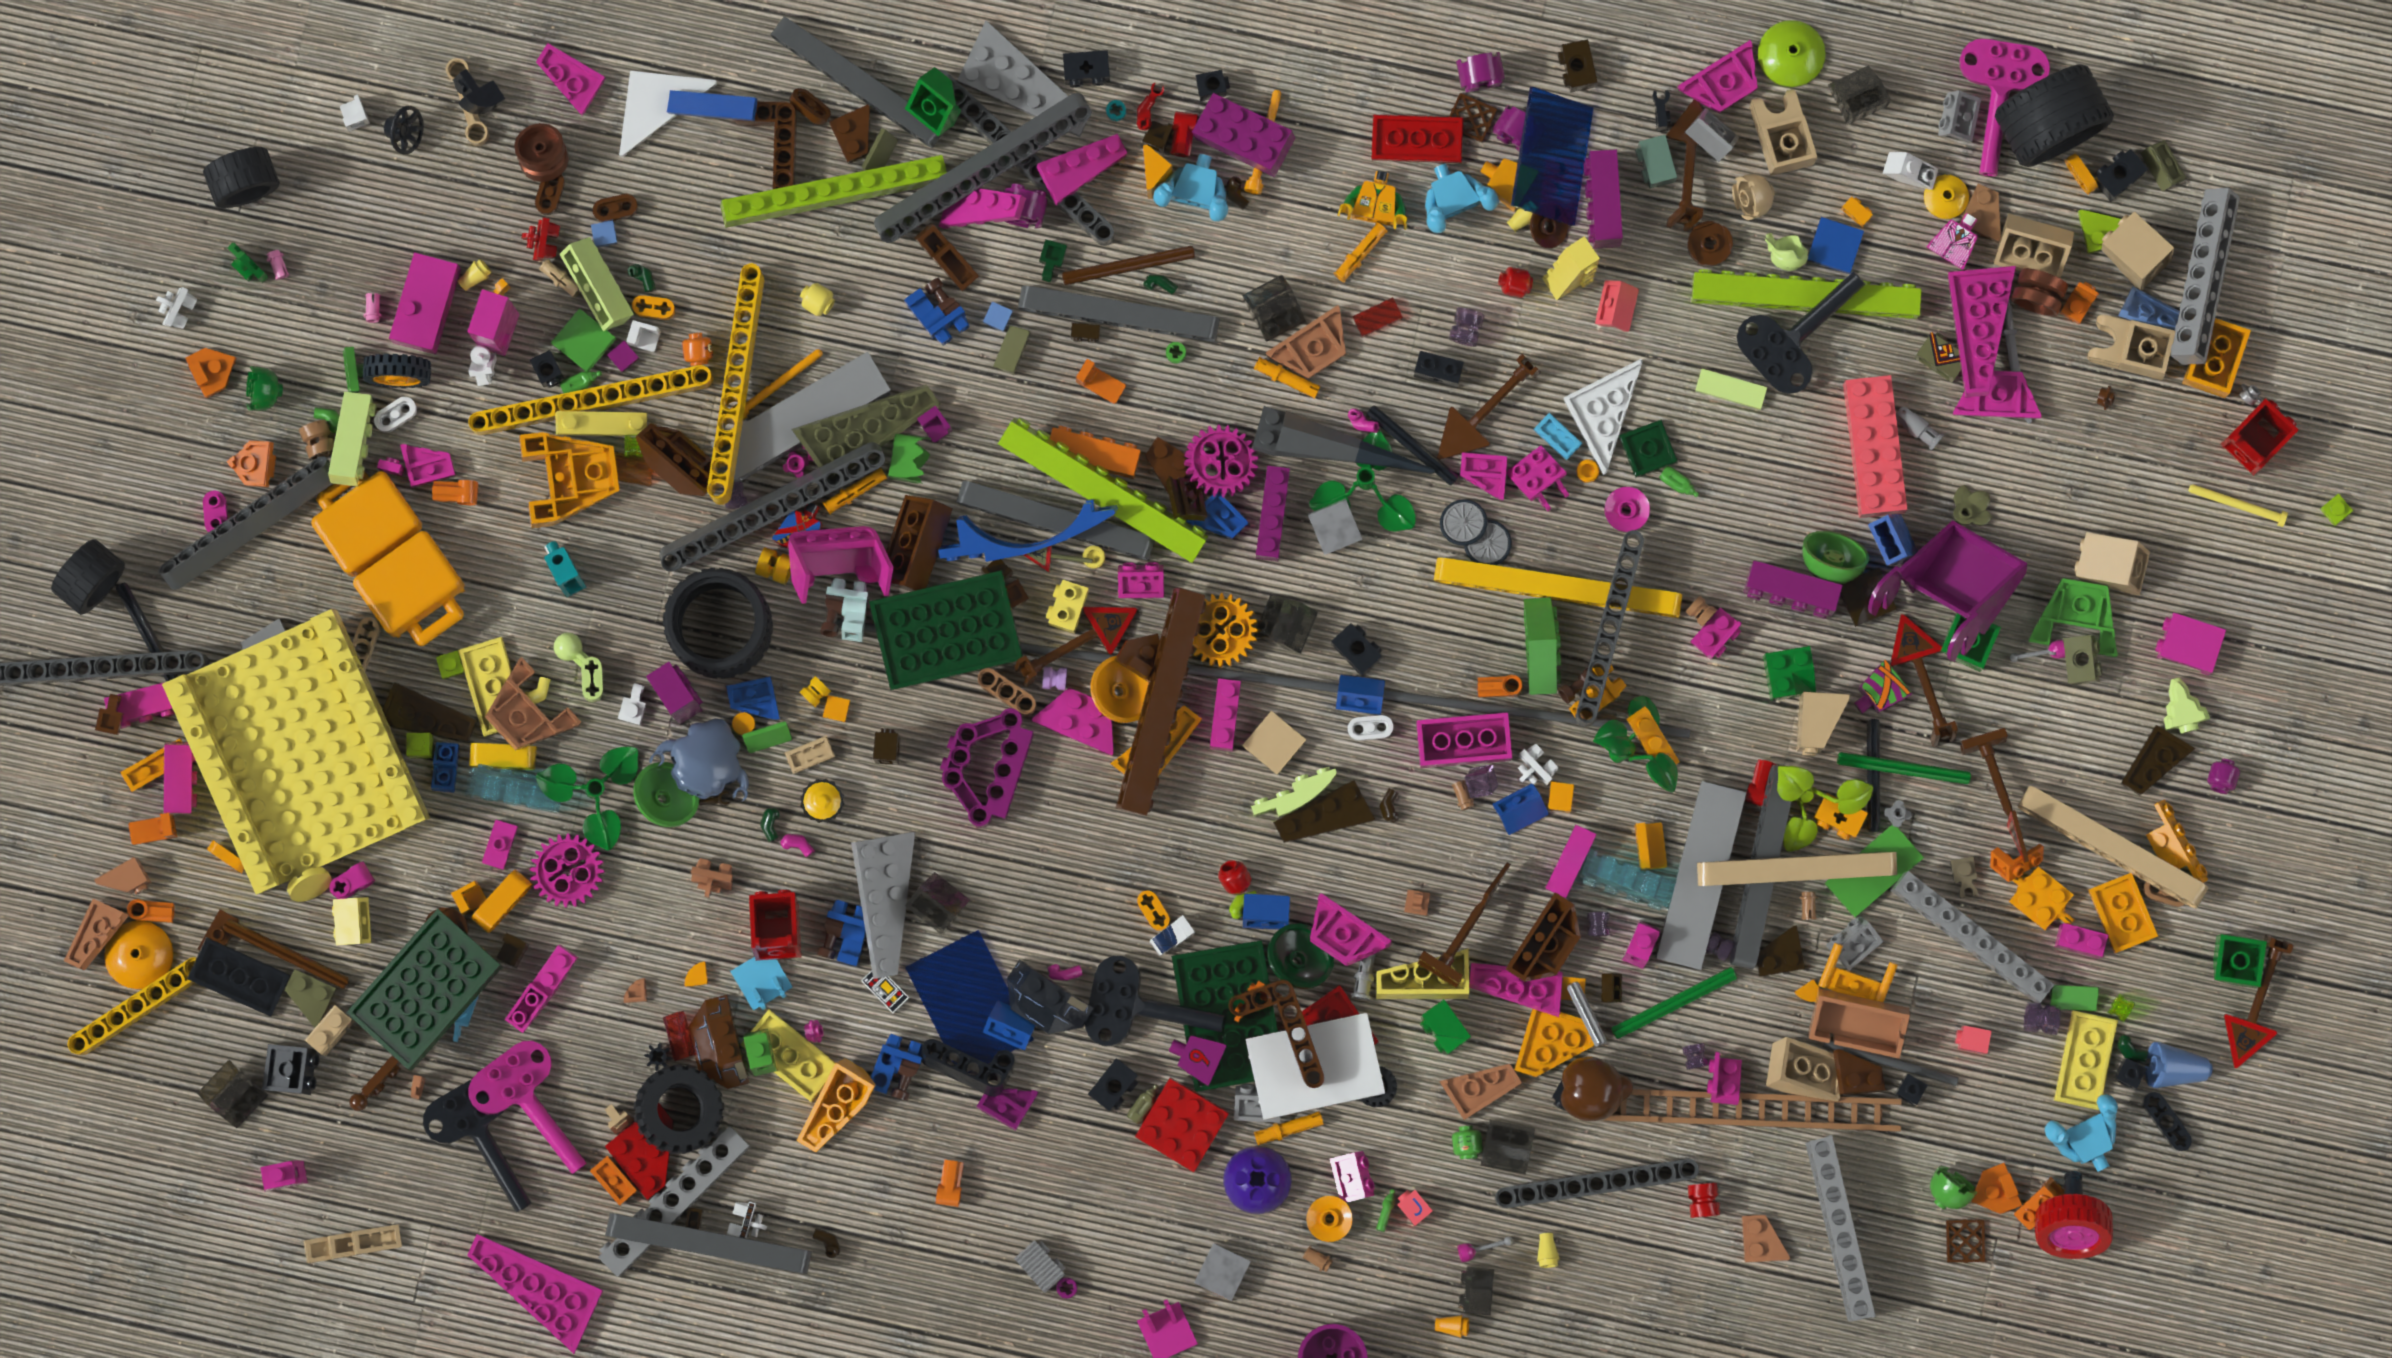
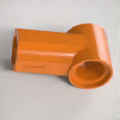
M434 481L432 486L433 501L457 502V504L468 506L477 505V481Z
M1516 675L1478 678V698L1507 696L1514 698L1519 696L1523 689L1522 681ZM1512 680L1519 684L1518 689L1514 692L1506 689V684Z
M134 899L128 904L127 913L136 921L173 923L175 903ZM142 904L144 906V913L140 916H135L133 913L134 907Z
M944 1159L941 1183L938 1184L936 1204L959 1207L964 1162Z

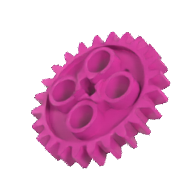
M1219 424L1214 431L1211 426H1208L1207 434L1200 430L1199 437L1194 435L1192 438L1193 443L1189 442L1187 448L1190 451H1186L1184 455L1189 458L1185 460L1184 465L1190 466L1186 474H1193L1191 482H1199L1196 487L1197 489L1202 486L1205 487L1204 494L1212 490L1213 497L1218 492H1221L1222 497L1225 498L1227 491H1229L1230 495L1234 496L1235 489L1241 493L1244 489L1243 485L1248 487L1250 485L1249 479H1254L1255 474L1253 472L1257 470L1258 466L1253 463L1257 462L1258 457L1252 456L1256 451L1249 448L1252 440L1245 442L1246 434L1238 436L1237 428L1230 432L1229 425L1226 426L1225 430H1221ZM1218 442H1220L1222 445L1221 460L1222 462H1225L1222 468L1223 476L1225 478L1224 480L1221 479L1220 475L1221 461L1218 460L1220 455ZM1209 447L1213 449L1214 454H1207L1204 448ZM1226 447H1234L1236 453L1228 452ZM1235 468L1239 474L1232 475L1228 469ZM1206 469L1214 470L1216 475H1208Z
M567 833L565 840H563L562 836L558 834L556 842L549 838V846L542 843L541 846L544 850L542 852L535 851L539 858L531 859L536 864V867L530 868V871L536 873V875L530 879L538 881L534 889H542L539 896L544 897L548 895L546 900L548 903L555 899L556 907L560 905L561 901L565 908H568L569 902H572L573 906L577 907V900L586 904L585 896L593 899L594 896L591 891H599L600 889L596 886V883H603V880L598 877L599 874L605 873L604 870L599 869V866L603 865L604 861L597 860L601 853H593L596 846L592 844L587 847L588 840L586 838L580 843L579 835H576L574 840H572L571 835ZM572 849L577 850L578 857L574 861H568L566 857L568 851ZM551 860H555L558 864L554 872H548L546 869L547 863ZM580 861H586L585 864L571 869L570 876L562 874L559 877H557L554 881H549L551 877L564 872V867L566 865L569 868H572L575 865H577ZM582 869L588 871V878L585 881H579L577 878L578 872ZM562 880L568 882V888L565 892L557 890V884Z

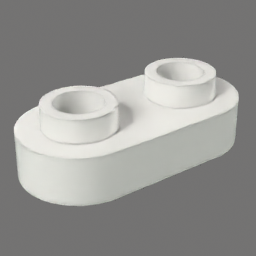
M409 397L398 398L376 413L374 417L375 426L381 432H392L416 415V403ZM404 406L410 407L407 413L402 412ZM385 418H390L389 425H383Z
M1384 715L1357 717L1348 724V734L1356 741L1385 739L1393 731L1392 720ZM1384 724L1386 730L1381 732L1377 729V726ZM1356 726H1362L1363 732L1358 734L1354 729Z

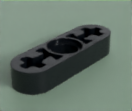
M2157 1092L2146 1094L2142 1101L2143 1108L2169 1145L2176 1151L2187 1150L2191 1146L2192 1138L2164 1097ZM2150 1097L2153 1099L2158 1098L2157 1106L2160 1110L2164 1107L2167 1110L2160 1113L2157 1118L2154 1113L2158 1112L2157 1109L2148 1106ZM2164 1115L2172 1117L2173 1125L2171 1128L2167 1129L2161 1125V1118ZM2177 1126L2180 1130L2176 1131V1133L2180 1137L2185 1136L2186 1138L2184 1147L2175 1144L2177 1138L2174 1134L2168 1135V1132L2175 1130Z

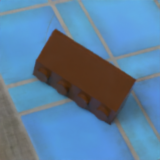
M910 495L904 496L886 550L893 565L892 586L910 592L924 589L928 586L953 508L933 499Z

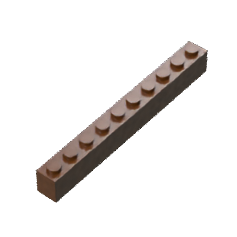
M1183 588L1173 589L1115 809L1139 816H1147L1153 808V791H1156L1159 785V777L1157 776L1159 769L1163 767L1165 762V755H1163L1165 746H1168L1171 740V733L1169 731L1171 724L1175 723L1177 717L1175 708L1177 702H1180L1183 690L1181 686L1183 680H1186L1188 675V659L1194 653L1195 647L1192 644L1194 637L1198 635L1200 630V623H1198L1200 614H1203L1206 608L1205 595Z

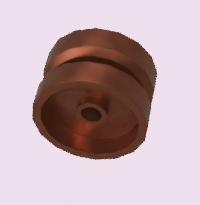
M537 123L526 127L516 137L514 144L515 154L526 177L539 182L551 181L562 175L567 168L569 162L568 151L563 137L557 128L550 124Z
M2023 268L2017 280L2021 287L2014 289L2011 301L2027 311L2043 316L2057 317L2062 305L2058 299L2064 298L2069 286L2067 282L2044 271Z

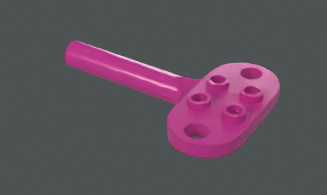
M1976 39L1968 43L1962 50L1959 58V67L1963 76L1970 82L1985 85L1991 89L1979 174L1996 177L2003 139L2001 126L1995 118L1996 110L2009 99L2011 91H2021L2047 77L2050 67L2046 55L2040 49L2033 46L1990 39ZM1969 54L1974 55L1977 63L1975 65H1968L1965 62V56ZM2034 65L2042 66L2044 74L2041 76L2034 75L2032 67Z
M522 1041L500 1055L472 1078L468 1088L469 1099L479 1112L485 1114H498L512 1105H519L569 1171L574 1174L587 1163L534 1094L535 1088L549 1075L551 1057L547 1049L540 1043ZM532 1052H541L543 1061L541 1063L532 1061ZM477 1093H486L489 1097L488 1102L485 1104L479 1103L476 1100Z

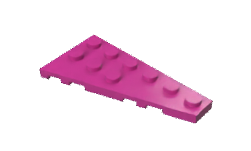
M2016 266L1948 272L1965 397L1986 396L1989 394Z
M476 1234L467 1256L575 1354L603 1290Z

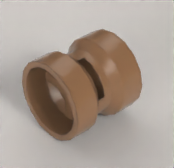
M1700 595L1685 613L1690 617H1695L1697 623L1703 627L1716 613L1717 609L1706 604L1705 599Z

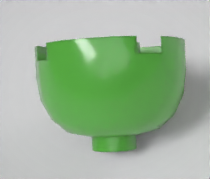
M1941 1165L1934 1172L1930 1180L1931 1194L1935 1198L1934 1203L1942 1209L1947 1207L1950 1209H1961L1967 1206L1977 1194V1191H1973L1975 1187L1958 1172L1955 1171L1954 1174L1947 1172L1949 1167Z

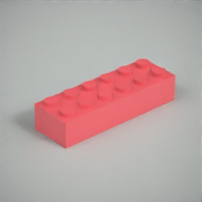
M1891 375L1845 380L1843 389L1859 518L1904 514L1907 511Z

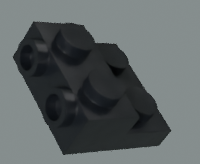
M268 1044L262 1090L311 1095L317 1084L314 1077V1069L319 1065L320 1061L317 1050Z

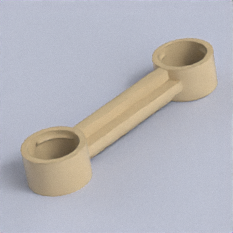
M454 58L447 63L446 73L451 81L455 77L451 75L450 70L455 64H463L470 73V68L463 59ZM458 92L459 99L461 100L463 95ZM463 109L468 125L465 130L466 138L474 146L484 145L489 139L487 127L480 121L479 115L469 113ZM474 127H482L485 130L484 137L479 141H473L469 137V133Z

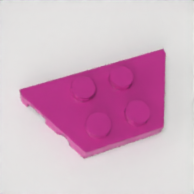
M1751 40L1678 85V90L1719 114L1756 91L1758 85Z
M1993 371L1989 394L1986 396L1965 397L1964 391L1953 411V415L2041 419V412L2036 405L2023 373L2012 371Z
M1068 688L1032 718V722L1110 756L1114 754L1112 720L1105 717L1094 704L1092 697Z
M1322 893L1319 894L1314 924L1310 935V942L1345 966H1349L1392 945V940Z

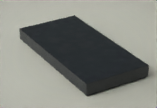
M206 937L187 979L271 1017L291 975Z

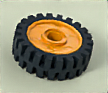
M407 354L370 355L364 358L363 380L376 386L383 385V387L391 386L392 388L427 386L431 380V361L414 355L407 356Z

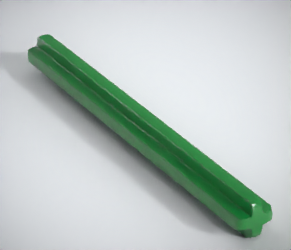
M1844 752L1838 753L1837 764L1960 784H1969L1971 780V773L1968 771Z
M1729 967L1613 1026L1611 1030L1614 1037L1619 1039L1736 980V972L1732 967Z

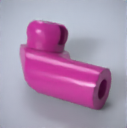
M1352 408L1349 410L1348 418L1356 430L1378 432V422L1368 421L1359 409Z
M786 834L780 842L781 846L786 850L791 847L799 848L806 858L815 852L803 835Z
M1058 964L1047 968L1048 976L1052 980L1068 981L1083 975L1079 965L1061 971Z

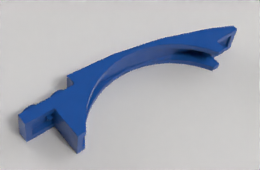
M1094 499L1086 500L1079 515L1070 526L1049 539L1034 543H1013L995 538L981 530L967 515L959 516L956 522L960 543L942 545L938 550L940 559L946 558L947 561H954L960 559V556L969 555V558H978L984 553L985 561L988 562L1024 555L1063 542L1098 525L1114 515L1118 510V506L1095 508Z

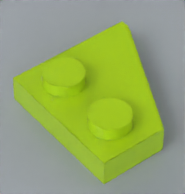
M2086 210L2078 211L2088 254L2102 251V238L2110 230L2114 232L2119 227L2120 218Z

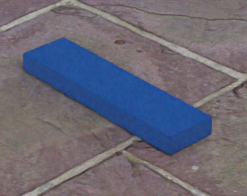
M670 90L667 113L754 121L758 99L755 97Z

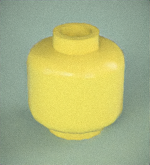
M814 283L810 287L806 285L800 294V297L803 298L802 307L815 316L827 315L835 303L833 292L819 283Z

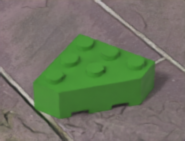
M1551 597L1524 599L1529 695L1557 693V684H1561V672L1557 670V666H1561V655L1559 652L1561 639L1557 620V608L1552 606Z

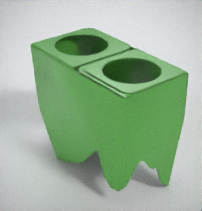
M895 434L888 474L889 478L903 482L921 483V479L918 476L924 473L919 468L926 463L930 454L917 442L931 438Z

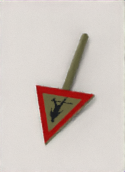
M1052 545L1024 554L1025 557L1047 572H1050L1051 558L1093 563V559L1052 554Z

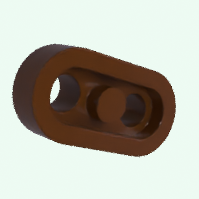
M796 88L792 92L789 101L796 110L814 124L824 125L827 123L831 116V111L823 102L803 88Z
M562 175L555 178L558 181L556 186H550V181L540 182L535 198V207L541 214L551 215L557 210L565 186V180ZM545 201H550L551 205L550 207L545 208L543 207V203Z
M630 194L600 199L593 205V215L599 222L629 218L635 215L638 210V203ZM629 203L631 207L629 210H624L623 205ZM607 208L609 212L607 215H602L601 210Z

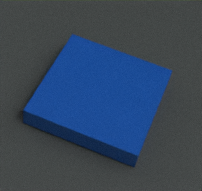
M1821 217L1807 261L1850 275L1864 231Z

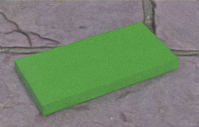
M1891 825L1860 852H1896L1897 875L1828 879L1824 883L1854 918L1897 882L1904 872L1912 869L1924 858L1898 827Z

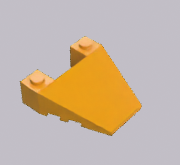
M544 432L520 435L519 442L522 462L545 459L550 499L529 502L531 529L554 526L620 491L614 446L571 439L565 436L560 437Z

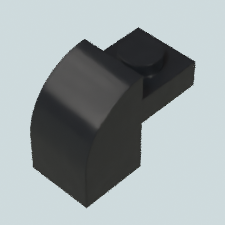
M467 69L460 72L453 79L456 90L463 95L458 104L469 113L485 114L498 107L505 100L504 95L494 80L478 87Z

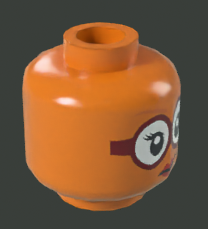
M702 332L691 333L688 339L683 340L684 360L690 362V366L708 364V360L712 359L711 339L703 337Z

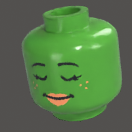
M1461 1126L1458 1132L1453 1133L1454 1154L1460 1156V1159L1478 1158V1154L1483 1151L1481 1132L1473 1130V1126Z

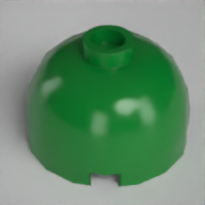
M250 366L252 372H248L246 397H251V403H246L247 409L249 411H266L276 404L278 397H282L283 384L278 383L277 375L269 368Z

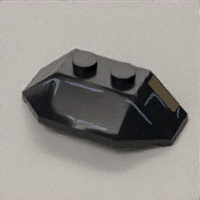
M1020 959L1007 978L1011 1010L1047 1034L1083 1028L1095 1009Z

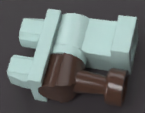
M834 578L831 587L827 586L825 598L827 619L826 622L822 623L820 633L826 637H837L839 632V626L836 624L838 615L845 616L841 629L842 639L862 642L868 607L866 583L854 582L853 590L845 589V580Z

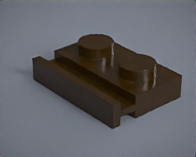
M1169 476L1166 485L1174 519L1183 517L1185 520L1205 521L1208 515L1202 489L1196 488L1199 482H1191V478L1178 477V479H1173V477Z

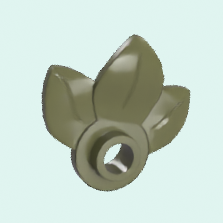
M1965 485L1957 489L1953 497L1956 506L1953 510L1955 522L1960 525H1970L1973 523L1978 526L1989 523L1993 518L1986 510L1990 503L1989 493L1985 491L1971 493ZM1962 511L1967 512L1968 516H1964Z

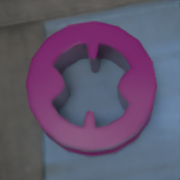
M1063 1278L1057 1283V1293L1062 1298H1072L1077 1292V1284L1071 1278ZM1063 1282L1073 1285L1071 1294L1067 1295L1066 1292L1060 1291V1287H1063L1061 1285Z

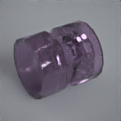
M1458 307L1454 317L1456 325L1452 326L1448 339L1461 345L1476 347L1480 335L1477 330L1482 328L1485 315L1472 309Z
M2027 1002L2024 1014V1032L2038 1033L2041 1029L2044 1034L2056 1036L2060 1025L2061 1007L2046 1005L2043 1008L2040 1003Z

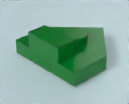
M232 243L227 248L236 257L231 265L248 282L254 276L262 283L268 279L267 274L235 243Z

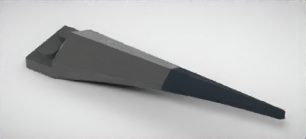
M1266 406L1263 407L1252 450L1272 456L1334 460L1428 474L1435 473L1433 468L1289 411L1283 412Z

